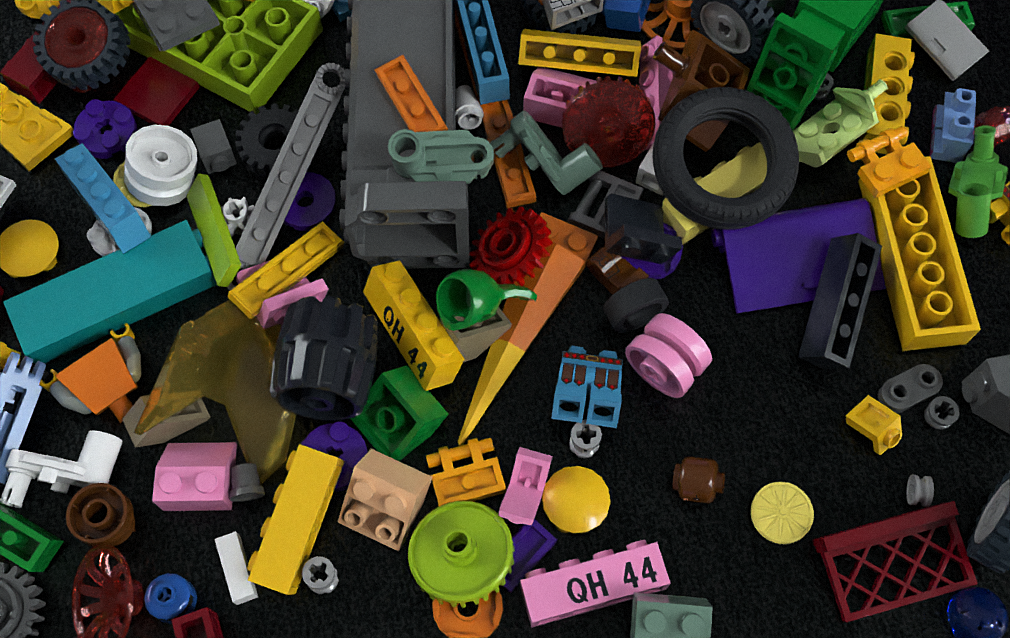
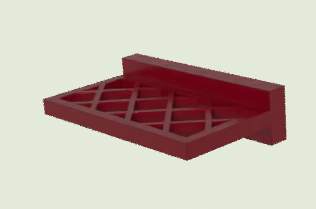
M955 501L939 503L812 539L816 552L821 553L843 622H850L978 584L954 517L959 515ZM945 525L950 536L946 550L930 541L935 529ZM926 531L924 537H922L921 535L917 534V533ZM906 536L921 542L913 559L898 551L903 538ZM894 540L892 546L885 543ZM877 545L888 551L881 569L865 560L871 546ZM927 546L943 555L936 571L920 563ZM862 549L859 556L853 553V551ZM845 554L856 561L848 578L837 572L833 557ZM894 556L911 564L903 581L887 573ZM949 559L960 565L964 576L963 580L952 582L942 576ZM862 565L878 573L870 591L854 582ZM917 568L932 576L926 591L921 592L909 585ZM884 577L900 586L894 600L887 601L876 595ZM840 580L845 583V585H844L843 588H842V585H841ZM939 581L942 582V583H944V584H946V585L937 587ZM851 587L867 595L862 608L850 612L846 600ZM906 591L913 593L912 595L904 597ZM873 600H876L877 602L881 603L871 606Z

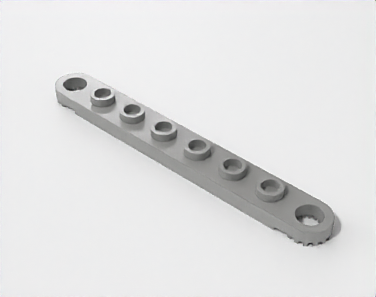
M326 63L322 65L312 81L236 246L241 262L240 269L244 270L264 263L270 253L345 89V70L339 64ZM326 72H334L339 76L340 83L333 88L325 86L322 76ZM231 282L227 289L232 290L236 286Z

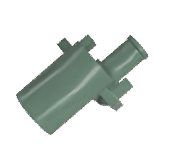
M524 110L511 119L510 128L490 142L493 150L501 144H505L495 152L500 158H503L508 152L520 143H523L530 152L524 158L529 168L534 171L540 166L555 188L563 195L572 191L603 168L597 154L586 143L562 159L533 117Z
M403 129L395 132L388 141V151L394 169L400 176L413 179L414 182L466 181V184H470L474 178L477 179V175H480L481 179L487 176L494 163V151L489 141L484 138L474 137L467 129L414 132ZM405 150H415L409 157L400 156V153Z

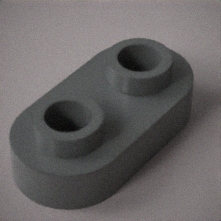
M917 365L887 380L878 391V400L896 413L904 412L936 395L943 385L942 376L931 365ZM922 376L928 377L931 384L925 383L922 380ZM894 389L900 390L903 397L896 396Z

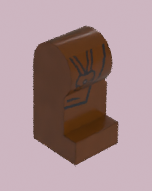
M605 245L586 261L591 274L612 294H615L630 283L649 277L640 267L636 269L620 255L605 252Z

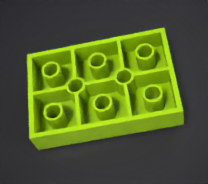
M207 0L216 14L220 25L164 52H160L132 4L116 13L129 32L127 35L130 38L131 45H126L127 47L147 58L150 56L196 80L200 86L250 112L253 111L255 115L259 113L258 107L264 106L323 31L318 8L303 0H255L254 2L246 0Z

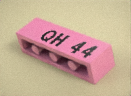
M640 540L628 544L626 551L614 554L613 549L604 550L594 554V560L580 563L579 559H572L559 564L560 569L546 573L545 568H540L527 572L525 574L526 579L520 580V589L531 628L633 599L634 592L652 594L666 590L671 583L658 543L655 542L647 545L646 540Z

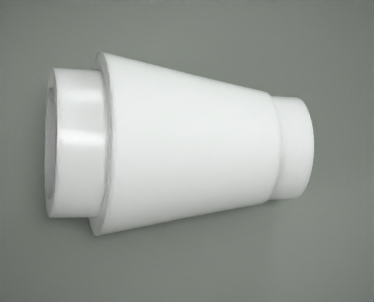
M462 85L456 89V123L461 128L468 130L474 129L481 124L484 112L472 88L468 85Z

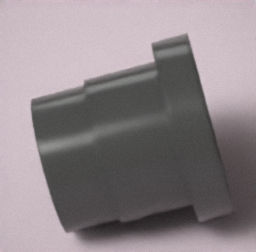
M240 464L231 468L232 490L229 492L230 501H251L265 495L264 487L260 486L256 464Z

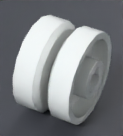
M151 125L133 133L126 144L124 183L128 191L139 201L152 206H169L179 203L186 198L194 182V172L197 165V149L192 139L181 130L166 125Z

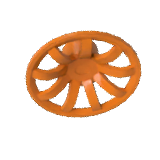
M663 0V2L657 4L650 3L648 11L663 12L651 21L644 20L642 31L649 39H652L658 35L652 28L659 26L670 18L668 28L662 37V43L666 42L668 46L675 50H683L691 32L690 20L692 22L695 20L690 15L692 11L690 6L693 1ZM678 22H681L685 42L670 41Z

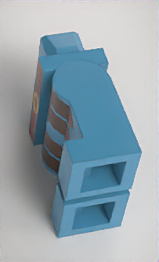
M570 346L567 352L563 351L551 419L582 423L586 395H589L586 424L617 428L622 402L621 369L623 359H617L616 352L606 350L600 352L599 356L588 355L583 347ZM562 403H573L578 409L575 411H565L560 405ZM603 407L610 410L612 414L600 416L593 410Z

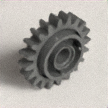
M0 562V638H25L28 634L38 636L39 632L32 627V624L34 622H42L45 618L36 614L35 611L44 607L46 602L34 598L43 590L37 585H32L35 580L34 576L28 573L23 575L24 569L17 566L10 568V565L4 562Z

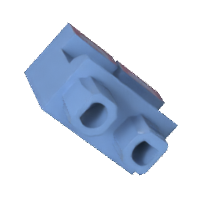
M959 88L955 93L945 92L944 105L937 104L934 108L929 154L931 159L953 163L961 162L972 146L976 107L975 91Z

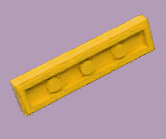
M322 221L230 290L228 298L251 320L260 313L264 300L287 292L341 250L344 246V241Z

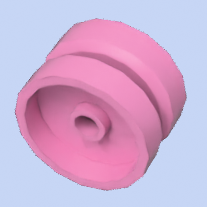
M663 313L656 314L645 326L644 334L636 336L626 347L625 351L628 362L647 383L665 395L674 398L682 397L694 382L693 377L700 376L713 359L711 351L704 340L683 321Z

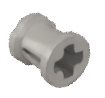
M586 419L582 420V423L577 422L571 431L569 442L571 451L579 458L592 457L598 450L602 433L598 425L586 424ZM582 434L587 435L588 440H590L589 444L583 443V439L580 438Z
M316 556L305 563L302 577L313 592L317 594L330 593L338 584V572L329 559ZM317 570L322 573L325 571L328 575L325 581L315 578L314 574Z

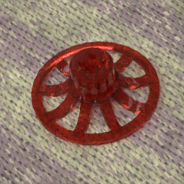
M101 544L94 546L86 553L78 567L72 591V616L78 638H93L100 627L99 638H108L110 627L118 634L116 638H125L132 616H136L142 609L144 600L143 588L139 581L132 580L129 566L124 556L112 545ZM100 554L99 566L102 574L94 564V558ZM110 555L118 562L112 571L108 565ZM86 570L87 574L102 588L83 583ZM122 573L124 574L125 580L119 579ZM81 594L100 598V602L80 608ZM102 612L91 622L85 631L82 620L85 617ZM121 617H125L123 624L119 621Z

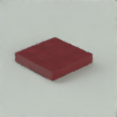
M149 56L113 100L125 105L132 114L152 125L169 126L200 86L196 80Z

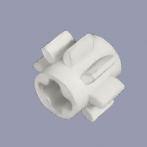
M230 197L228 202L221 207L231 237L235 234L241 235L255 207L254 205L248 206L245 197L241 200Z

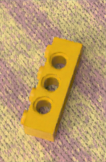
M875 34L867 51L864 90H867L879 79L887 84L888 90L874 99V108L879 122L859 137V142L864 139L872 140L878 137L880 132L888 128L896 129L900 126H904L909 134V127L905 126V119L908 118L911 109V102L907 101V94L910 93L913 83V77L909 76V70H911L915 58V53L911 52L912 39ZM908 136L899 141L901 145H905ZM885 148L876 151V153L889 154Z

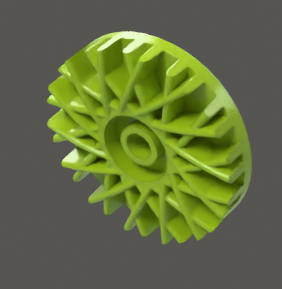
M455 501L435 508L418 523L409 542L408 562L417 584L423 592L428 593L432 600L437 599L442 605L443 601L449 602L452 607H456L460 603L461 607L465 608L466 602L473 601L477 605L480 598L487 601L490 592L495 590L498 593L499 585L504 586L506 584L505 577L507 573L511 574V566L514 565L513 552H515L510 530L504 519L498 516L496 511L478 502Z

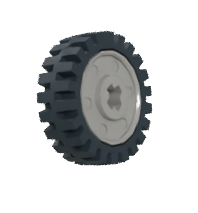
M692 0L690 15L691 18L695 19L692 22L694 28H700L698 31L700 34L707 37L743 64L754 62L761 56L776 19L771 17L774 14L772 7H766L769 3L767 0Z
M1010 471L1003 476L1001 482H998L995 486V491L989 495L988 502L981 508L980 511L982 512L974 522L976 525L971 529V536L967 541L968 546L966 548L967 556L998 573H1004L1005 570L1008 571L1010 569Z

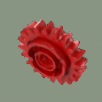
M520 206L517 212H515L510 207L505 217L498 212L496 215L497 221L493 223L491 220H487L488 228L486 230H478L481 239L472 241V244L477 249L469 253V256L474 259L469 265L473 270L484 271L489 274L497 284H514L516 281L521 286H524V277L526 275L534 279L535 273L533 269L535 267L544 268L540 259L550 256L545 247L553 244L548 238L552 232L546 226L547 222L531 208L526 211Z

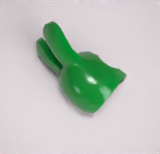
M462 269L448 274L437 288L436 304L444 327L456 331L493 317L503 299L516 298L524 301H536L537 294L525 286L497 284L484 271ZM460 316L464 317L465 319L463 321H457L455 317Z

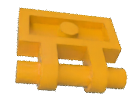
M904 126L896 129L888 128L880 132L878 137L872 140L864 139L858 142L855 148L847 151V156L851 162L861 159L865 164L860 167L857 174L874 198L927 174L932 167L914 142L904 147L899 141L908 136ZM885 148L889 154L879 158L875 152Z
M477 438L467 440L465 445L448 449V446L438 448L436 453L425 455L429 468L439 465L443 467L444 472L431 475L439 507L450 502H474L506 493V486L497 457L483 460V453L494 451L491 438L480 441ZM468 457L472 458L473 464L454 469L452 462Z

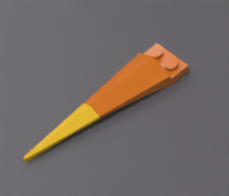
M541 212L540 216L547 222L546 226L552 232L548 238L553 244L545 247L550 256L540 259L544 268L535 267L533 269L535 273L534 279L528 275L524 277V286L536 293L537 299L536 301H524L516 298L506 299L502 312L512 325L507 332L490 346L458 439L459 446L464 445L528 347L586 267V261L590 258L598 242V235Z

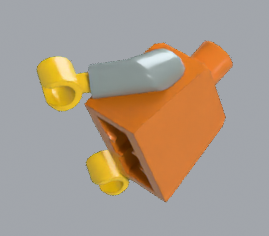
M128 323L124 324L126 331L121 335H116L114 329H111L110 334L113 339L110 338L59 373L51 369L50 372L53 374V380L45 383L41 379L39 384L49 391L65 408L84 415L92 412L95 415H99L110 408L119 422L122 423V418L133 406L127 395L138 388L136 382L141 377V354L134 341L133 331Z

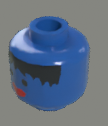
M163 574L152 580L147 587L144 596L145 607L151 616L163 623L172 624V619L194 611L197 602L196 590L188 580L178 574Z

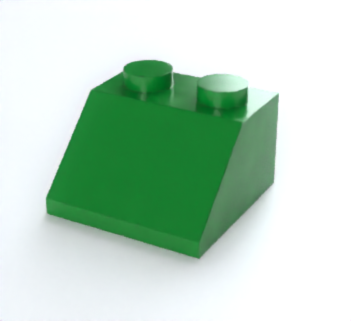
M403 366L383 372L371 387L367 404L362 413L350 419L378 452L400 461L432 436L448 416V413L429 390L425 391L410 368Z

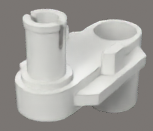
M89 431L78 462L12 449L5 465L10 475L0 498V503L22 508L30 481L38 478V481L52 483L51 490L64 494L68 492L70 485L84 488L95 483L108 484L123 441L108 433Z

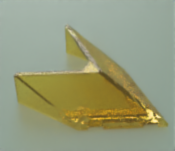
M231 300L206 312L204 316L195 321L190 320L183 324L177 333L134 433L142 435L201 398H210L225 405L246 463L257 465L261 486L286 461L296 414L282 409L277 402L272 400L270 394L273 356L281 325L276 324L263 329L256 316L250 320Z

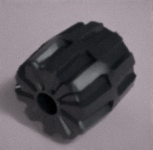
M309 296L301 298L297 303L291 304L286 311L274 350L270 384L272 400L290 413L315 420L342 421L359 416L367 404L376 370L378 322L375 316L364 315L362 313L363 306L357 303H353L350 306L341 303L340 298L327 296L323 301H318L315 297Z

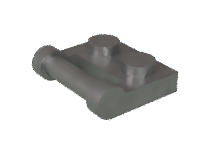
M598 171L588 179L590 184L576 211L571 212L567 223L605 238V198L612 193L640 200L644 188L603 171ZM605 187L609 190L593 219L587 215L600 189Z

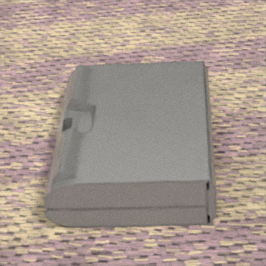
M943 0L935 1L904 27L952 81L957 79L989 52Z

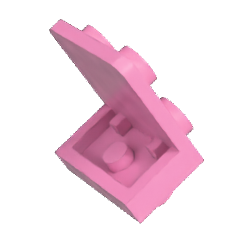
M269 261L239 271L236 276L237 283L240 284ZM305 277L287 292L264 300L260 313L256 317L263 329L276 324H282L286 311L291 304L297 303L301 298L309 296L315 297L318 301H323L328 292V287L323 278L310 283L307 277Z

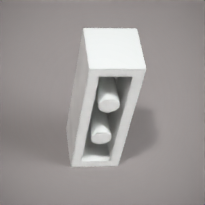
M235 531L216 538L215 543L232 602L239 605L258 598L255 584L248 581L250 571L247 570L248 560L240 535Z

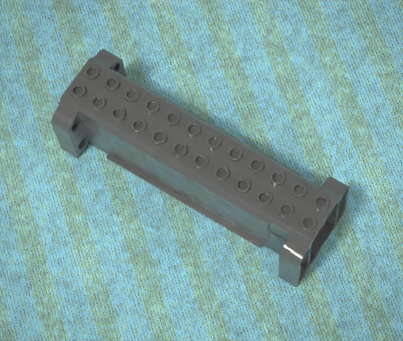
M348 0V8L353 11L351 17H347L348 36H351V41L346 43L347 62H350V69H345L346 88H349V96H344V113L348 115V123H343V141L347 143V151H342V169L346 171V180H341V198L345 200V209H340L339 215L340 228L344 229V243L350 244L353 256L367 261L372 267L400 260L405 269L470 268L468 184H466V181L414 182L413 179L404 178L396 172L388 151V141L395 132L409 129L374 70L404 55L448 130H456L455 0ZM405 150L400 153V156L409 157L415 150Z

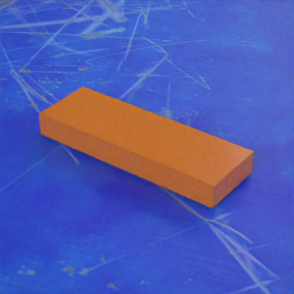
M404 55L374 69L379 81L409 130L414 132L448 130Z

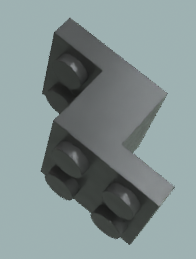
M134 0V3H132L160 52H164L220 25L216 14L207 0Z

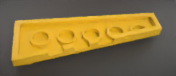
M0 83V145L30 171L72 137L74 129L62 119L45 109L38 108L27 98L15 94L7 86Z

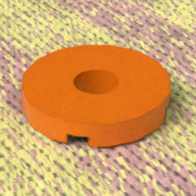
M495 590L490 592L487 601L480 598L477 612L470 617L462 616L458 612V604L456 607H452L449 602L443 601L442 605L437 599L433 600V617L439 630L448 638L490 637L499 626L503 614L500 592L496 593Z

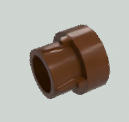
M95 483L79 490L69 502L66 511V523L70 532L77 539L93 548L119 545L127 540L132 532H136L134 528V510L131 501L124 493L110 484ZM107 509V516L105 517V519L99 523H96V520L100 513Z

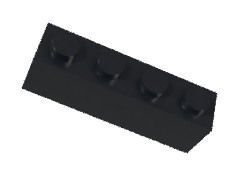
M859 233L831 238L798 358L821 369L850 367L882 249L880 244Z

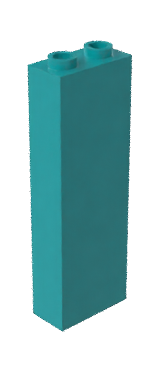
M182 221L151 235L149 239L124 254L121 250H117L3 301L24 355L32 358L34 364L37 361L43 363L50 362L110 334L111 329L117 331L124 328L125 323L130 325L217 285L208 257L204 255L201 249L204 245L199 229L197 228L192 231L188 221Z

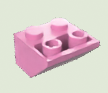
M538 67L532 73L526 89L523 110L528 112L535 121L581 133L597 81L545 67Z

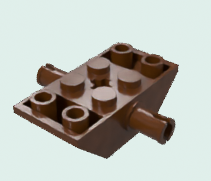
M694 29L689 33L682 55L668 46L666 42L661 43L654 52L653 59L673 72V79L658 120L662 122L667 113L678 102L698 91L715 87H732L744 90L750 68ZM710 120L701 123L686 135V139L707 152L730 121Z

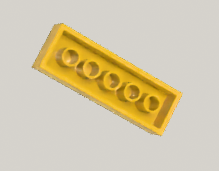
M931 156L925 157L932 166L927 174L877 198L873 197L861 178L859 179L862 197L870 205L877 243L882 246L880 253L881 266L903 351L965 345L981 330Z

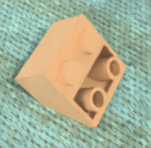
M371 449L354 466L338 523L399 551L423 506L432 476Z

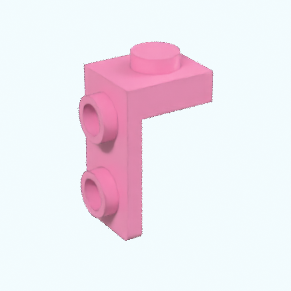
M519 447L510 484L500 506L498 516L516 524H533L553 456Z

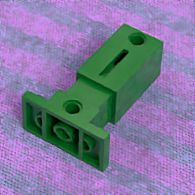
M800 0L793 18L781 12L775 19L746 91L764 98L776 107L787 120L793 132L797 128L806 108L817 95L828 71L834 72L875 17L884 0Z

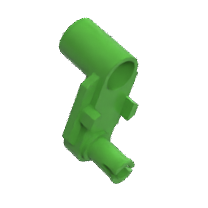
M991 126L975 128L974 150L967 155L965 161L955 164L949 184L948 193L957 197L955 231L957 234L967 238H977L987 234L991 201L1002 197L1008 167L1000 164L999 156L993 152L996 129Z

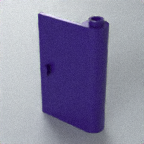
M865 198L775 212L764 221L746 228L733 230L711 229L713 246L718 247L720 252H725L736 314L814 301L831 238L859 233L877 243L870 205ZM880 257L870 291L886 289Z

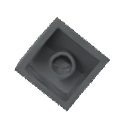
M1010 355L986 359L962 381V394L965 401L970 404L974 414L1010 434Z

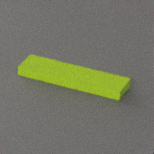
M198 174L187 194V199L197 228L203 237L202 242L217 286L229 287L241 267V262L208 175Z

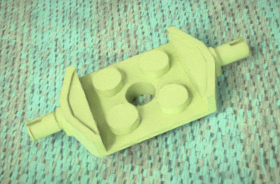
M879 79L867 90L863 91L851 88H834L833 92L836 99L793 131L798 145L799 162L815 168L821 166L877 124L879 120L874 108V99L888 90L887 84Z

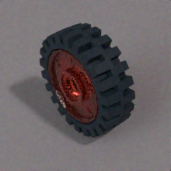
M67 0L59 1L61 6L59 9L52 5L49 8L52 14L48 16L44 13L40 18L44 25H36L35 30L39 35H33V42L37 45L33 47V50L38 56L36 59L39 64L54 79L72 89L78 87L80 90H87L88 85L94 89L99 87V80L104 84L110 82L107 75L111 73L116 77L120 73L116 66L124 67L126 60L122 56H129L130 49L126 46L131 45L130 38L127 35L129 32L116 13L110 12L96 0H71V3Z

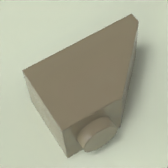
M498 307L493 317L481 323L477 322L468 328L456 331L444 328L464 357L463 362L476 359L511 328L512 323ZM460 316L455 317L457 321H463L465 319L464 317Z
M198 390L140 396L122 420L134 446L141 447L165 443L206 422L210 415Z

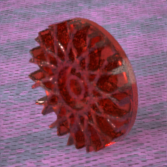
M606 76L604 81H602L601 77H597V83L590 85L589 81L585 83L586 87L580 85L578 93L575 96L573 94L570 95V101H566V110L562 112L563 136L569 150L573 152L586 143L597 154L603 167L620 166L637 158L651 142L656 125L655 113L645 91L640 90L638 84L636 86L631 85L628 79L623 82L620 76H618V81H612L609 76Z

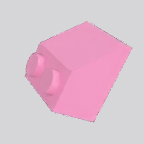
M236 442L168 443L156 465L152 502L163 511L232 510L233 501H230L229 492L232 490L231 468L236 464Z

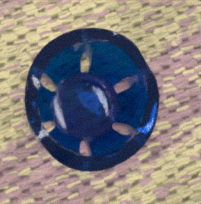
M970 587L957 592L951 598L947 609L948 621L956 638H1002L1008 627L1009 617L1005 605L994 592L983 587ZM978 625L982 626L980 631L977 629Z

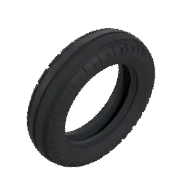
M715 87L687 96L667 113L655 136L653 167L663 194L681 214L703 226L733 230L750 227L764 221L778 211L786 202L796 183L799 170V151L795 135L789 123L780 111L767 100L743 89ZM710 120H729L749 129L761 142L767 158V173L762 186L749 195L737 198L717 196L703 189L691 177L684 162L683 146L686 135L697 125Z

